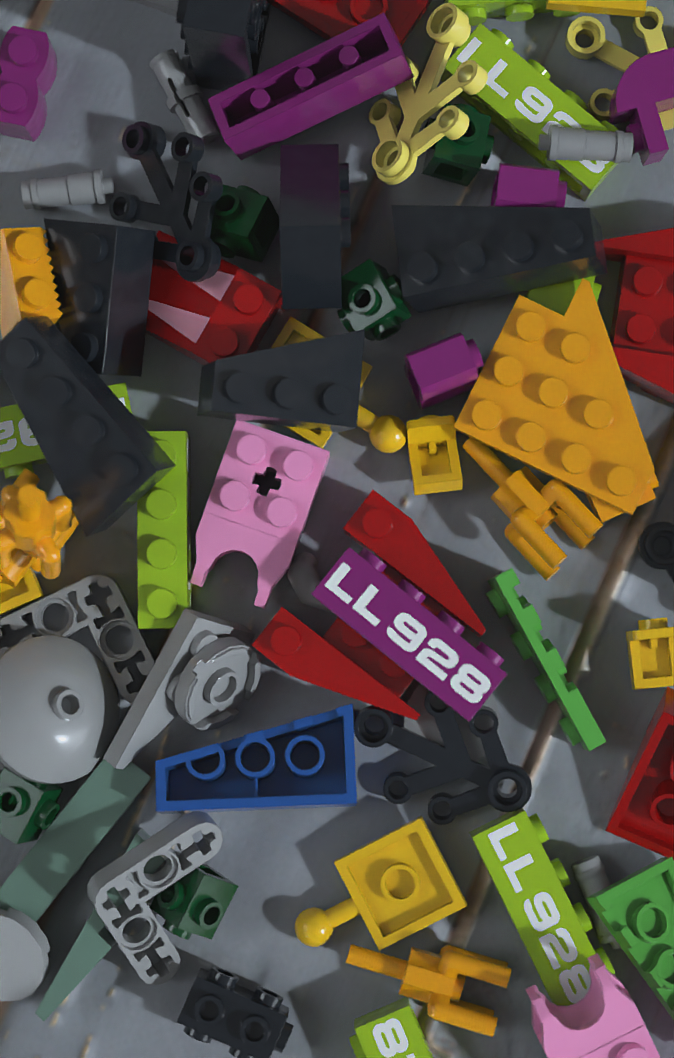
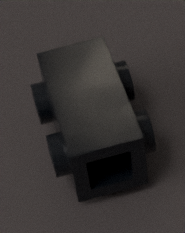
M212 966L209 972L200 968L177 1020L178 1023L185 1026L184 1033L204 1043H210L212 1038L230 1046L229 1053L236 1058H270L273 1050L282 1053L294 1026L286 1022L289 1007L282 1005L284 998L260 986L256 987L255 992L237 984L239 978L225 969Z

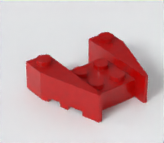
M674 228L604 239L606 260L621 262L610 342L622 377L641 387V390L654 397L658 396L674 404Z
M372 490L343 527L344 533L387 565L382 574L398 585L404 579L426 597L421 605L433 615L437 616L443 610L481 638L486 632V628L414 521L375 490ZM281 607L251 645L292 677L416 721L421 716V714L400 699L414 681V678L339 617L336 618L321 637L284 607Z

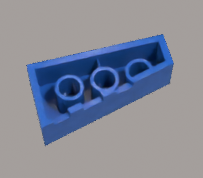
M353 703L314 716L310 715L293 720L290 723L270 729L259 730L229 741L215 743L155 761L156 812L160 814H181L192 811L229 812L356 806Z

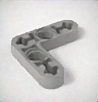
M96 574L88 576L0 619V640L6 637L4 628L10 625L12 630H22L30 626L25 616L31 613L34 627L42 636L66 638L89 627L120 694L131 704H133L139 693H132L129 689V684L135 681L134 675L130 667H126L120 672L117 662L131 660L142 651L145 661L136 662V665L143 676L149 675L156 662L141 629H138V622L120 585L116 580L106 575ZM95 583H98L101 588H111L112 595L106 599L111 612L115 613L121 607L124 613L123 618L109 620L101 628H99L96 619L105 618L103 610L98 604L89 605L87 600L93 594L91 586ZM60 603L66 607L70 617L67 626L61 631L55 632L45 626L43 613L51 604ZM120 625L129 628L134 636V644L131 650L124 654H116L109 648L107 643L110 630ZM30 634L21 638L18 642L20 643L36 636L35 634ZM0 642V656L11 647H2Z
M192 811L183 815L99 870L88 883L87 894L95 910L139 977L150 985H160L173 978L180 968L181 960L179 953L146 901L218 853L222 846L223 835L215 821L205 812ZM201 831L203 838L195 843L192 835ZM176 844L182 852L179 856L171 848ZM157 855L167 856L166 864L160 871L154 874L143 873L145 864L152 857ZM113 887L116 888L125 902L118 908L115 907L106 893ZM140 917L146 919V923L140 932L128 936L123 934V929L130 920ZM151 945H153L161 957V960L154 965L144 951Z

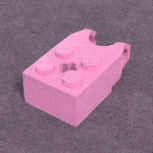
M236 420L195 535L196 564L190 583L203 587L207 574L215 567L220 558L233 552L245 553L254 560L258 569V593L254 605L265 609L273 588L288 572L293 562L328 464L330 451L245 421ZM267 472L276 473L275 480L281 482L279 490L270 489L267 496L259 494L260 486L255 484L257 477H265Z
M598 953L587 958L590 964V988L585 997L575 1004L559 1006L550 1002L544 994L539 992L536 984L525 989L531 1001L532 1027L547 1058H661L636 1004L621 980L607 970Z

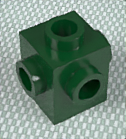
M458 103L453 105L469 117L467 131L456 140H450L444 136L428 148L422 174L468 187L480 171L481 164L488 162L494 144V136L488 135L491 116L478 113L470 105ZM446 104V105H444V106L442 107V109L445 108L446 106L451 105V104ZM429 117L424 128L433 123L436 118Z
M223 184L222 195L216 203L210 238L218 245L223 257L234 258L237 255L262 263L279 230V216L268 196L261 195L248 186L239 185L235 188Z
M370 258L341 277L342 308L337 310V314L348 332L365 329L364 338L370 341H382L395 335L402 327L400 323L412 316L405 304L406 300L403 298L400 279L395 274L390 276L386 268Z
M4 767L0 770V834L15 844L38 840L42 830L47 829L52 824L59 812L60 805L57 801L63 788L57 784H41L29 781Z
M202 864L155 895L149 908L165 919L163 927L172 934L189 940L193 933L212 940L238 885L212 867Z

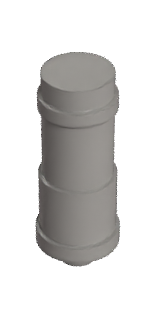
M550 125L548 135H539L538 150L547 151V161L596 160L613 161V163L630 162L633 153V133L623 132L622 130H616L615 132Z
M102 169L73 173L67 176L42 179L31 178L30 180L21 181V194L25 210H41L46 207L63 205L106 204V194L114 193L112 177L104 178Z
M592 855L571 865L574 872L573 876L575 881L578 882L588 906V913L597 932L599 943H610L613 950L621 948L586 899L588 896L610 885L605 873V866L601 863L599 855Z

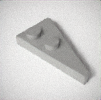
M185 608L103 758L114 768L123 770L178 715L175 709L174 693L179 677L188 662L204 646L225 637H235L249 644L253 640L255 633L242 624Z

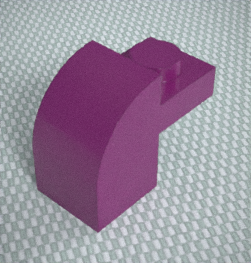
M674 47L645 55L633 62L622 75L610 101V123L616 125L626 121L630 122V125L626 126V132L633 133V154L639 153L642 166L661 161L669 150L659 112L674 108Z

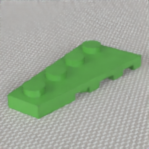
M513 568L489 579L487 582L492 590L485 593L498 618L500 619L507 615L516 632L509 637L522 660L525 661L531 657L540 675L535 677L534 681L548 704L555 700L565 716L558 723L570 744L575 746L580 743L583 749L591 751L605 743L606 740L578 688L572 681L568 683L564 674L567 673V670L556 647L553 646L548 638L544 640L539 632L542 630L541 620L536 610L523 595L519 597L514 589V586L520 584V581Z
M664 857L588 896L586 899L674 1020V860L672 857Z

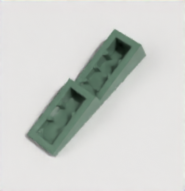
M103 759L0 887V909L7 911L9 908L22 911L37 922L147 786L151 777L132 761L122 770L114 768Z
M141 828L136 833L126 853L151 836ZM157 855L152 857L145 864L143 873L153 874L167 859V856ZM115 887L106 892L116 908L125 903ZM95 908L35 1012L43 1021L51 1015L116 943L112 934L104 927L105 924Z

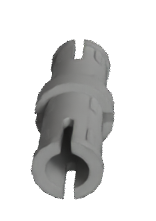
M171 49L160 53L151 60L150 67L154 70L168 96L166 101L167 107L171 113H177L187 133L199 136L203 140L204 146L209 145L220 136L221 132L216 127L202 101L204 93L198 84H193L176 50Z

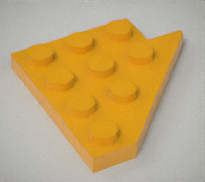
M582 279L564 316L519 295L453 427L454 430L632 516L655 469L590 282Z

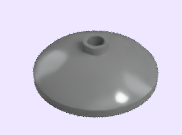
M60 636L34 637L9 648L0 656V761L16 775L41 784L70 782L94 770L104 759L103 757L118 731L120 722L118 692L107 667L95 653L81 643ZM64 697L71 704L69 714L65 713L61 707Z

